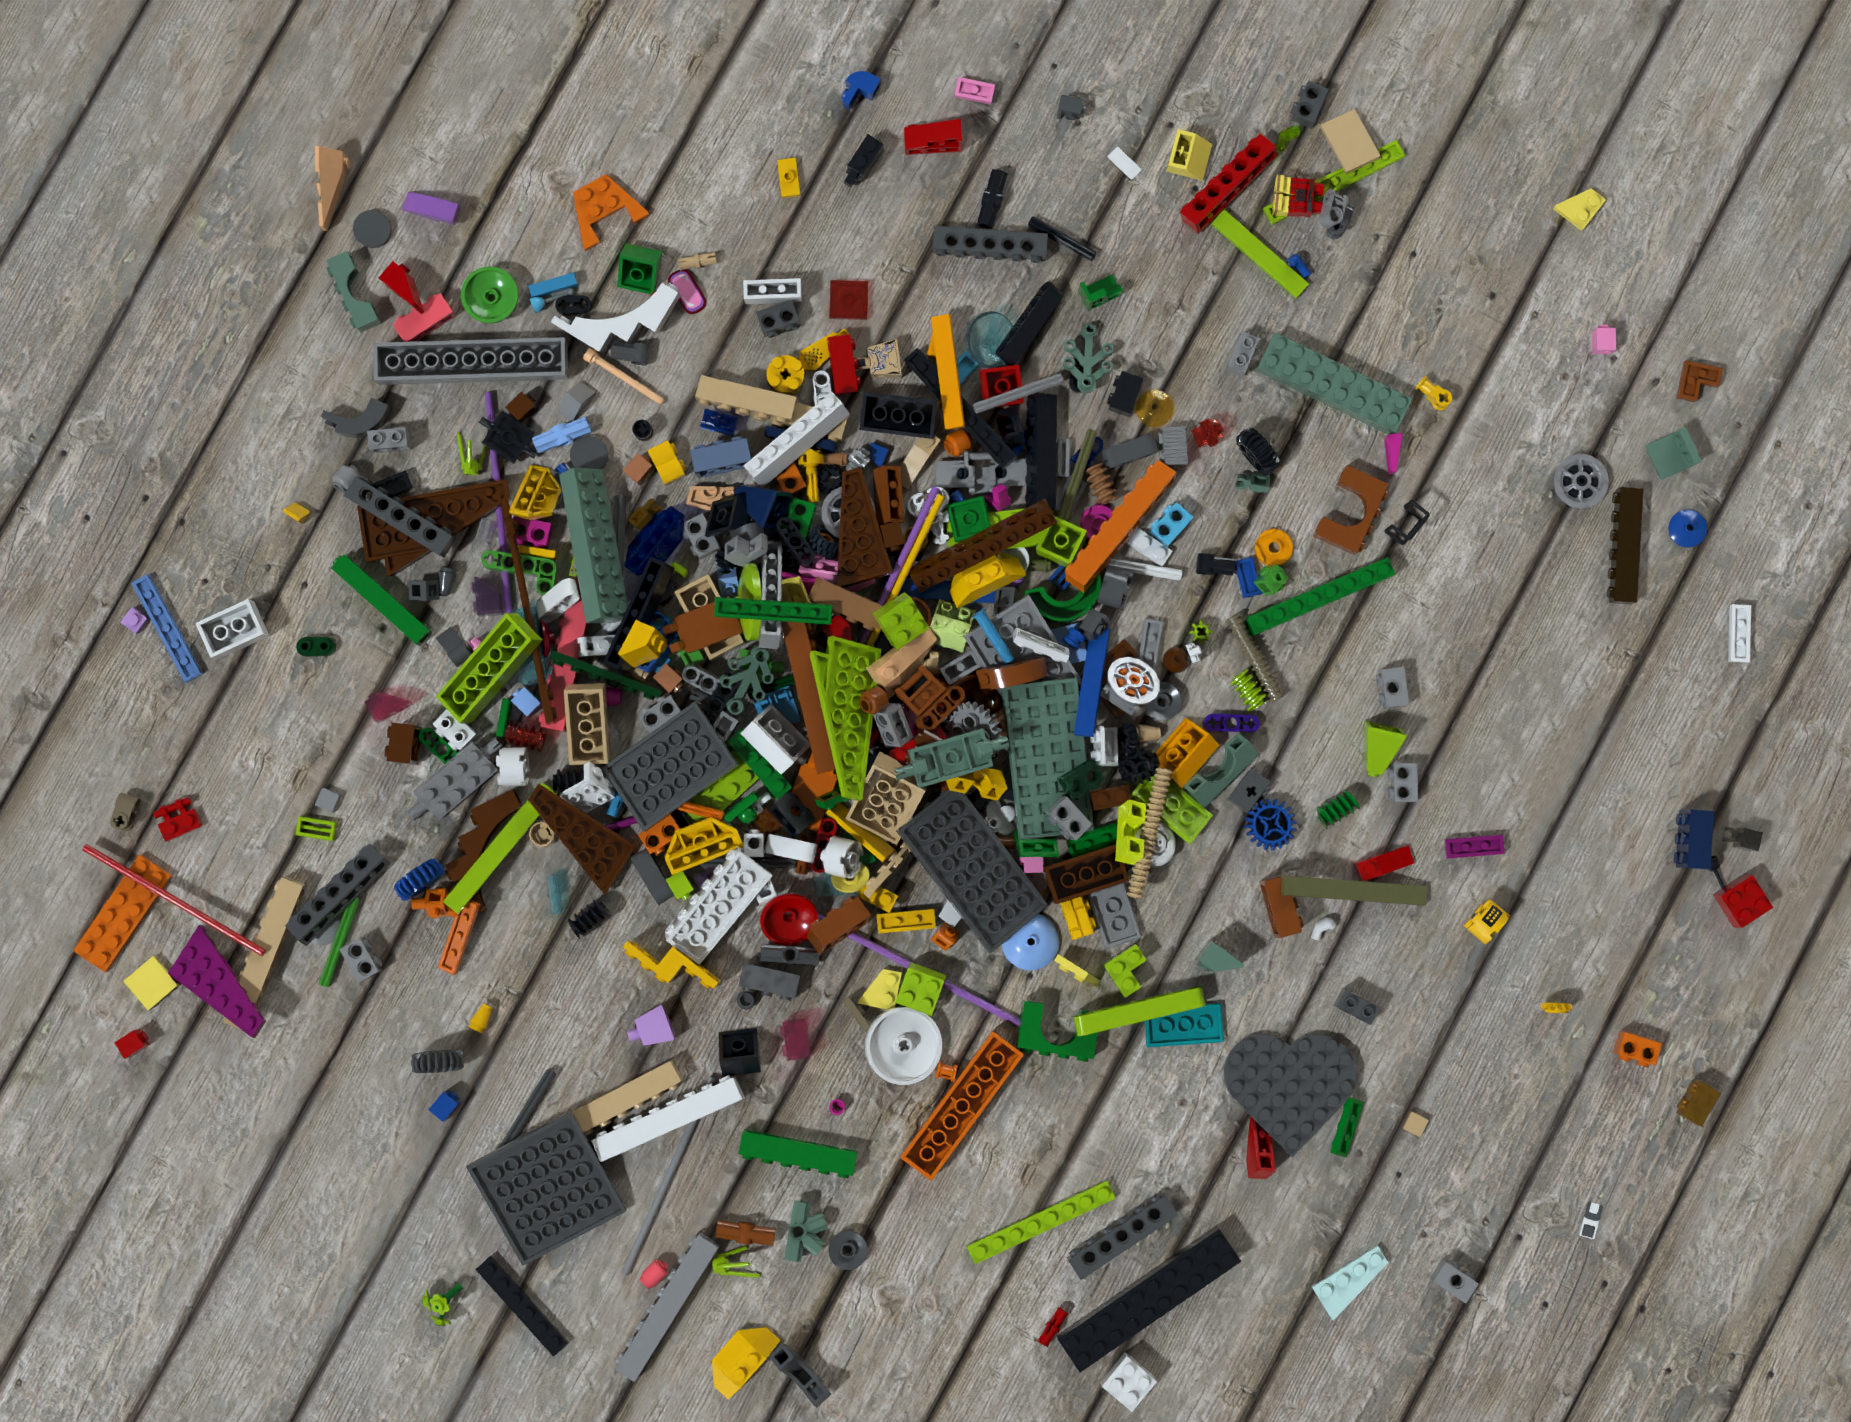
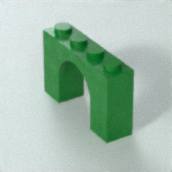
M1022 1000L1015 1045L1020 1048V1052L1031 1053V1050H1037L1040 1055L1045 1056L1056 1053L1059 1058L1069 1059V1056H1075L1078 1061L1088 1062V1059H1094L1098 1032L1077 1036L1075 1031L1073 1037L1066 1043L1051 1044L1043 1037L1041 1032L1044 1004ZM1079 1009L1078 1015L1092 1011Z

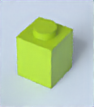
M685 871L676 873L666 879L677 900L682 898L684 901L693 896L692 891L695 888Z

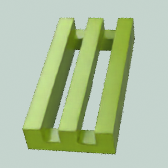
M298 816L295 835L335 841L338 822ZM302 821L332 826L331 829L303 825ZM301 828L321 832H328L330 833V837L304 833L300 831Z

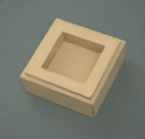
M1410 1111L1402 1128L1421 1138L1429 1120Z

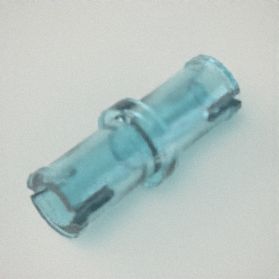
M558 875L546 877L549 892L547 898L550 899L551 915L564 913L561 900L563 893L560 892Z

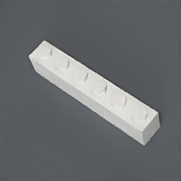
M831 392L744 465L745 469L757 484L763 488L849 416V412L844 404Z

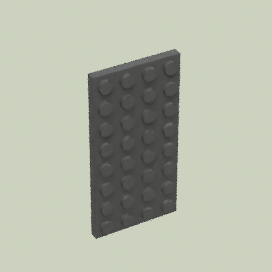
M946 789L896 830L988 953L995 951L1048 905L964 793Z

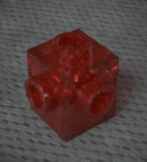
M1203 420L1199 423V427L1191 430L1199 448L1208 445L1211 448L1220 443L1219 440L1224 438V429L1217 420Z

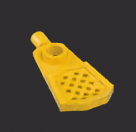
M844 328L839 333L832 332L801 350L799 361L804 370L816 371L829 358L827 338L849 334Z

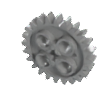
M968 701L965 704H959L948 715L949 717L945 719V722L948 724L944 728L949 731L945 734L947 737L957 736L983 728L985 737L990 741L1003 737L998 734L1002 729L996 726L1000 722L993 720L996 715L990 716V709L985 711L984 705L982 704L978 707L977 702L971 704ZM999 750L993 752V754L991 755V758L994 757L995 754H996L997 752H999Z

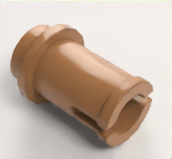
M842 451L841 453L824 452V464H837L843 467V465H847V454Z

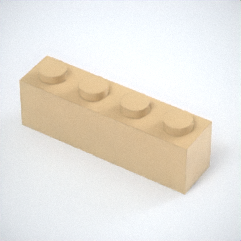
M721 380L716 402L722 410L731 411V409L739 410V413L743 415L753 413L757 414V417L768 420L770 417L776 419L778 423L787 424V422L793 421L797 397Z

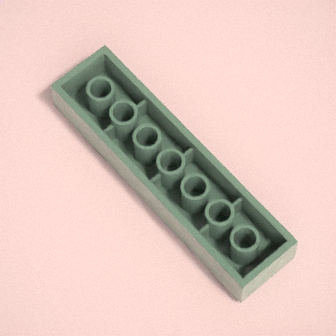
M1276 332L1271 337L1255 370L1387 435L1396 434L1412 401V398Z
M572 468L559 474L585 621L586 623H616L622 620L628 603L603 469Z

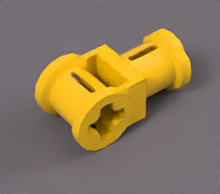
M1426 375L1415 387L1416 390L1419 389L1427 396L1426 399L1438 411L1445 410L1452 401V394L1439 385L1435 386L1428 380ZM1444 398L1445 400L1441 403L1439 400Z

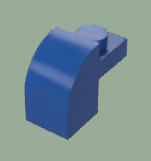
M858 71L849 75L845 80L846 87L849 89L846 88L841 97L843 99V106L850 110L858 94L872 101L881 86V79L866 71Z

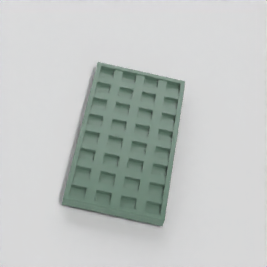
M1077 678L1019 684L1001 688L1007 742L1009 743L1008 751L1018 839H1036L1062 835L1060 833L1061 829L1057 825L1054 826L1047 819L1049 816L1045 812L1060 796H1067L1092 823L1085 832L1094 830L1084 736L1074 735L1079 704ZM1062 807L1058 810V816L1060 818L1064 815V809ZM1075 821L1070 826L1072 831H1075L1077 828Z

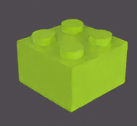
M1054 516L1057 523L1045 529L1036 547V552L1038 555L1067 568L1070 563L1076 561L1077 554L1082 549L1088 534L1087 530Z
M902 593L872 613L890 644L897 650L930 629L914 601L906 593Z
M910 962L895 1003L932 1016L947 975Z

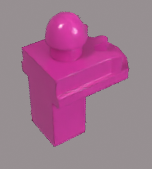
M1001 483L992 489V493L988 492L985 495L987 505L996 509L997 512L1005 511V507L1011 504L1007 487Z

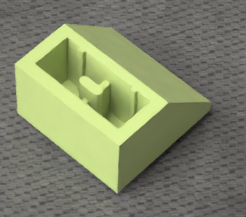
M939 599L930 625V629L937 639L934 644L963 653L966 644L963 635L970 631L973 621L972 616L976 610L963 606L957 609L955 604Z

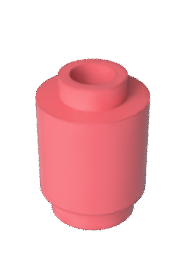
M654 1260L641 1273L640 1281L648 1289L656 1287L668 1274L667 1264L662 1260Z

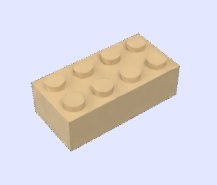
M709 574L675 591L685 613L715 602V597H721ZM741 634L705 647L704 650L712 662L745 645Z
M606 683L567 684L564 689L569 765H582L589 761L592 764H608L611 755Z

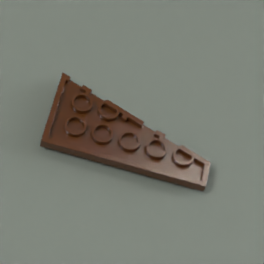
M861 467L842 472L837 585L845 588L891 575L893 571Z
M537 784L528 799L529 803L599 890L606 895L636 846L544 786Z

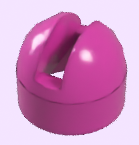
M835 1099L830 1103L829 1110L833 1115H840L845 1110V1104L842 1100ZM832 1105L841 1108V1111L832 1108Z

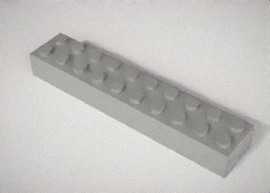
M565 337L373 343L374 381L378 385L569 380L568 342Z

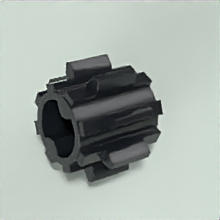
M725 547L717 550L715 555L717 566L727 571L738 566L724 559Z

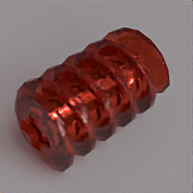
M510 720L505 731L504 742L507 740L509 745L514 742L517 747L522 743V747L527 748L529 746L530 750H534L537 747V751L542 752L547 732L543 734L541 727L538 732H535V726L528 730V724L520 728V722L514 727L513 721Z

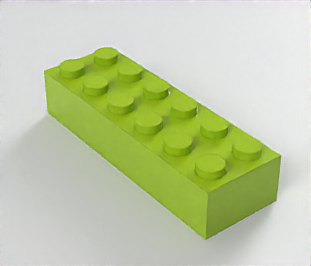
M506 613L436 695V698L460 724L472 723L541 643L542 639L518 613Z

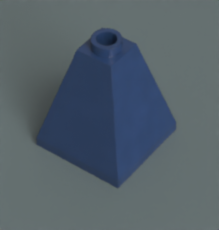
M740 485L735 489L734 496H741L747 513L759 526L776 529L777 521L785 517L793 493Z

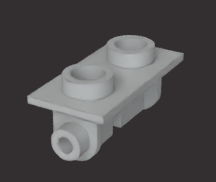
M1108 682L1101 691L1100 696L1131 716L1139 706L1120 699L1111 690Z

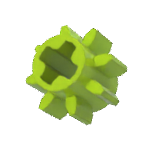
M1200 620L1198 626L1195 624L1191 625L1194 630L1190 631L1189 634L1194 637L1192 642L1199 640L1200 645H1202L1204 639L1207 641L1211 640L1208 634L1213 633V631L1208 629L1210 623L1203 625L1202 620ZM1204 629L1205 631L1203 634L1205 636L1201 635L1199 637L1197 635L1198 630Z

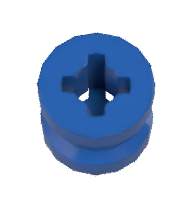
M1071 627L1068 630V635L1064 636L1062 641L1077 651L1079 644L1084 642L1086 637Z

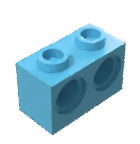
M1177 502L1173 506L1169 504L1163 511L1164 517L1161 520L1157 518L1150 526L1152 528L1150 534L1166 547L1172 543L1194 518ZM1172 513H1179L1181 520L1174 521L1171 517ZM1162 526L1166 527L1169 530V534L1166 536L1161 535L1159 528Z

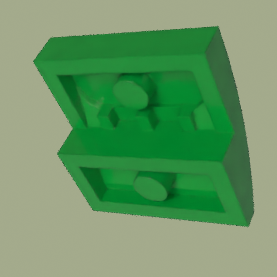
M1015 829V841L1020 857L1059 856L1057 839L1054 836L1018 839V831Z

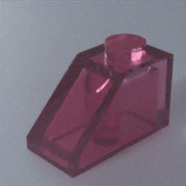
M375 692L368 696V700L364 701L374 721L377 723L413 705L411 701L382 692Z

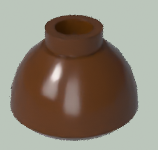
M1181 647L1169 648L1163 656L1165 668L1172 673L1183 672L1187 669L1190 662L1187 651Z

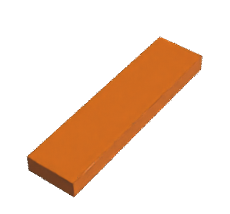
M471 899L459 915L457 914L454 918L438 965L439 969L452 975L458 973L481 905L480 903Z

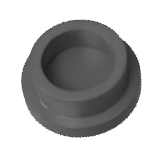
M742 991L738 994L737 1004L741 1009L748 1010L754 1007L756 1003L754 993Z

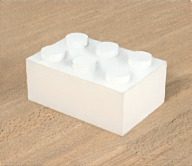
M249 599L195 623L210 658L216 660L269 636L255 602Z
M772 704L740 733L780 774L784 773L810 747V742Z

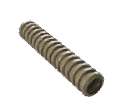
M1236 614L1227 619L1226 624L1229 623V629H1232L1231 633L1235 634L1234 638L1238 640L1237 644L1241 645L1240 649L1244 651L1243 655L1247 656L1246 660H1249V666L1252 665V671H1255L1254 675L1258 676L1257 680L1261 682L1260 686L1264 687L1263 691L1267 693L1266 697L1270 698L1269 702H1274L1284 697V692H1281L1282 688H1279V683L1275 681L1276 677H1273V672L1269 670L1270 666L1267 667V661H1264L1265 657L1261 656L1260 653L1262 652L1258 650L1259 646L1255 645L1256 641L1252 639L1253 635L1249 634L1250 630H1247V624L1244 625V619H1241L1242 615Z

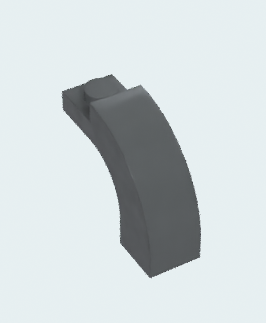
M371 397L365 411L356 418H341L323 410L320 417L326 420L325 424L333 428L336 427L335 432L339 435L359 438L367 436V431L378 430L386 422L393 408Z
M781 1344L769 1356L779 1371L788 1375L800 1387L814 1407L818 1408L831 1395L823 1384V1380L814 1369L788 1345Z

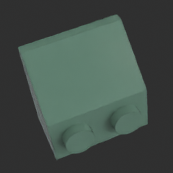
M1209 940L1195 958L1198 961L1197 966L1207 972L1238 969L1244 966L1242 962Z

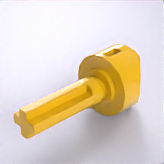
M808 449L798 458V465L806 467L807 498L810 503L819 502L816 466L824 464L822 450Z

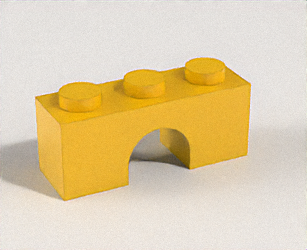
M990 768L946 780L950 791L966 794L969 788L974 785L980 791L981 797L997 801L1007 790L1002 771Z

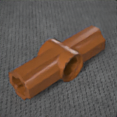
M718 1220L715 1238L736 1240L737 1243L741 1244L757 1243L773 1246L776 1228L756 1226V1224L750 1222L735 1223Z

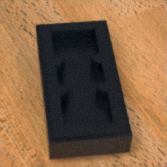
M406 470L371 485L376 489L379 486L389 492L387 496L391 498L414 489Z

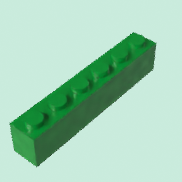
M744 1129L738 1154L747 1160H754L755 1157L760 1158L763 1163L773 1164V1161L781 1162L780 1165L784 1167L797 1165L800 1166L799 1169L811 1171V1168L818 1169V1173L830 1175V1172L838 1173V1177L849 1178V1175L853 1176L858 1151Z

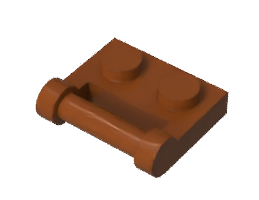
M920 665L917 671L900 688L897 687L893 692L918 717L946 689L923 665ZM924 676L927 681L908 697L905 693Z

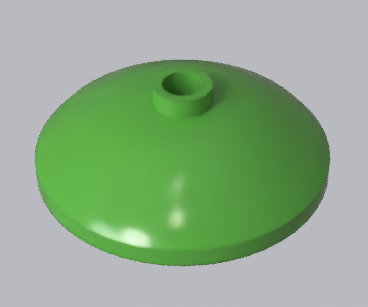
M482 267L473 271L466 278L461 289V301L464 309L473 319L482 323L493 324L505 320L513 313L518 303L519 293L516 282L509 273L497 267ZM491 295L495 296L493 301H489Z

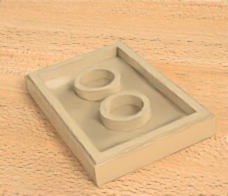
M1355 109L1321 124L1320 128L1345 174L1380 159L1381 156Z

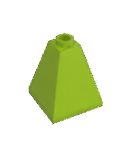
M1364 720L1365 769L1368 772L1367 775L1379 777V774L1383 775L1404 743L1407 735L1400 728Z

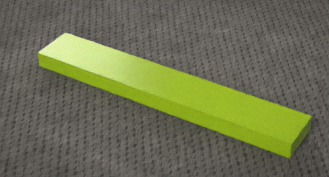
M1225 209L1211 223L1217 231L1295 299L1309 285L1307 281Z

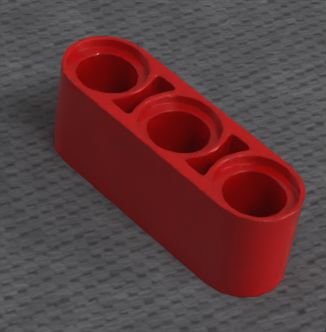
M831 818L823 819L819 826L815 843L818 846L814 863H811V868L817 873L825 872L824 868L822 870L815 868V861L820 859L822 852L819 848V843L822 840L829 842L830 838L836 836L837 823ZM830 821L834 824L833 831H824L823 825L825 822Z

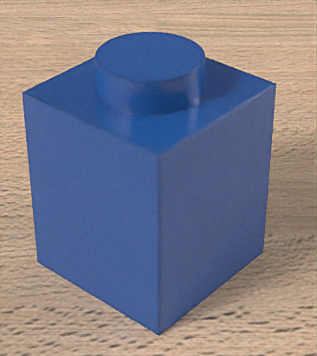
M447 1090L443 1091L428 1110L442 1122H445L461 1104L458 1100L459 1096L451 1090L449 1092Z

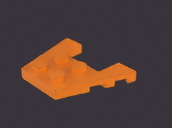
M606 174L573 192L585 251L600 244L591 226L626 207L635 224L650 216L645 208Z

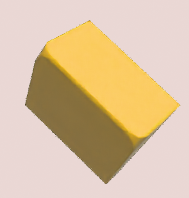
M293 503L283 510L285 514L301 524H304L310 515V511L298 503Z

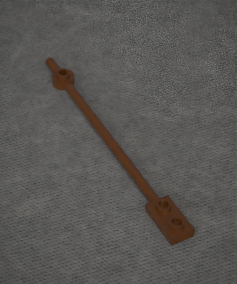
M502 498L500 500L525 621L535 631L515 531H519L517 520H513L512 515L509 513L510 505L508 498ZM537 646L532 655L545 721L547 725L555 724L554 719L557 718L556 708L551 707L550 700L554 699L552 689H548L546 685L539 646Z

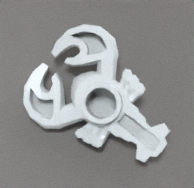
M937 487L940 489L938 494L945 498L930 529L936 536L933 542L941 545L950 539L949 535L944 534L943 524L949 521L948 511L946 510L942 513L946 505L949 504L950 497L947 491ZM923 492L913 495L908 501L907 509L909 514L915 518H918L925 503V498L920 503L918 502V499L924 495Z

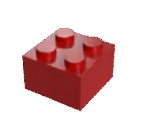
M1019 365L981 369L978 371L982 400L1022 387ZM1024 397L994 408L1021 405L1024 403Z
M1749 874L1742 875L1725 886V888L1713 894L1732 926L1742 929L1774 908L1754 876Z

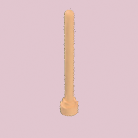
M590 347L585 353L583 359L588 363H597L660 405L664 403V399L601 358L598 351Z

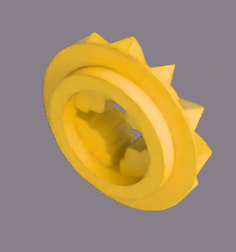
M1543 1002L1541 1009L1547 1013H1569V1011L1573 1010V1005L1570 1003Z

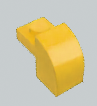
M867 886L857 891L856 896L890 913L898 895L881 886L870 898L864 894L868 888Z

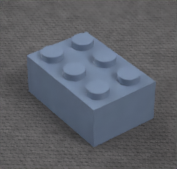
M740 436L732 438L730 442L724 443L723 440L713 442L711 446L705 447V444L694 446L690 453L697 478L745 469L744 465L752 459L747 438L743 439Z

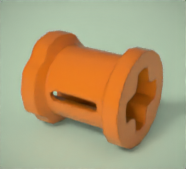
M939 1061L935 1078H946L954 1082L958 1065H945Z

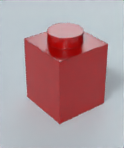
M135 1029L114 1042L124 1059L131 1058L150 1045L147 1034L140 1029Z

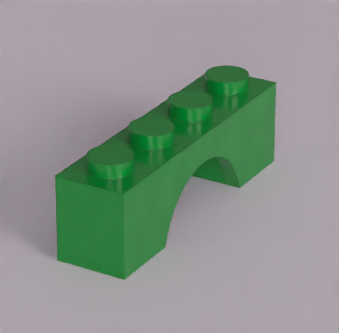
M741 729L727 742L775 798L779 800L792 790L793 787L740 734L743 731Z

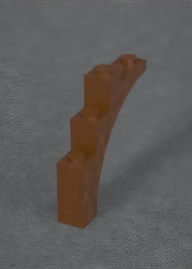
M512 789L471 809V820L474 825H478V828L458 837L460 841L458 846L461 852H465L466 855L445 865L447 868L445 873L449 880H453V882L460 881L484 853L491 836L499 825L523 806L516 790ZM480 888L472 898V900L481 904L478 914L487 910Z

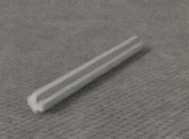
M1059 373L974 403V411L980 413L1062 384L1064 382L1063 376Z

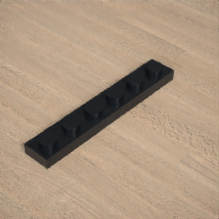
M489 1256L475 1269L553 1357L568 1344L567 1339L492 1256Z

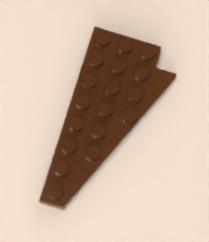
M505 479L399 499L405 502L403 506L408 509L411 506L421 512V517L424 519L427 516L437 522V527L442 528L444 526L453 531L452 536H455L501 506L500 499L508 498L510 500L511 496L508 480ZM388 501L382 503V510L388 508ZM357 505L366 562L385 560L388 577L395 575L431 551ZM400 511L398 513V520H402L404 518V511ZM416 521L414 523V530H418L420 528V521ZM432 531L430 533V540H434L436 538V531Z

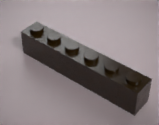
M1620 487L1612 495V503H1615L1614 511L1611 514V522L1614 523L1613 530L1610 532L1612 549L1609 551V560H1611V568L1608 570L1610 586L1607 588L1609 603L1630 605L1637 603L1644 490L1642 488Z

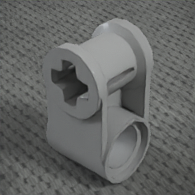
M1329 189L1326 192L1319 216V223L1322 227L1331 228L1343 220L1348 196L1337 194L1333 189Z

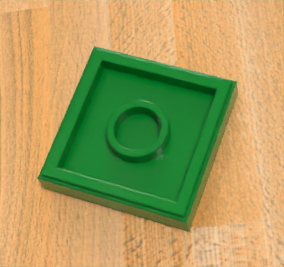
M984 496L946 505L955 543L961 542L991 526Z

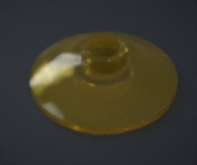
M1161 390L1146 391L1137 400V417L1146 426H1163L1173 415V402L1169 395ZM1157 404L1159 409L1153 410L1152 405Z

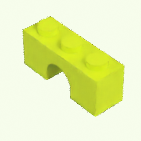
M1127 800L1118 807L1115 861L1133 865L1143 858L1144 839L1136 838V833L1146 819L1145 803Z

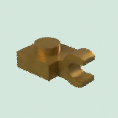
M650 498L643 508L639 506L627 520L641 531L653 518L651 514L659 513L662 507L658 504L653 507L656 501Z

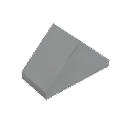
M580 381L566 392L558 412L569 421H575L596 392Z

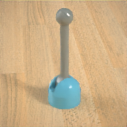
M569 288L568 291L547 299H542L541 297L530 298L532 308L535 313L540 312L544 309L545 303L566 295H574L575 289Z

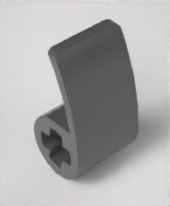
M451 627L436 637L437 641L447 652L448 657L457 667L463 664L472 654Z

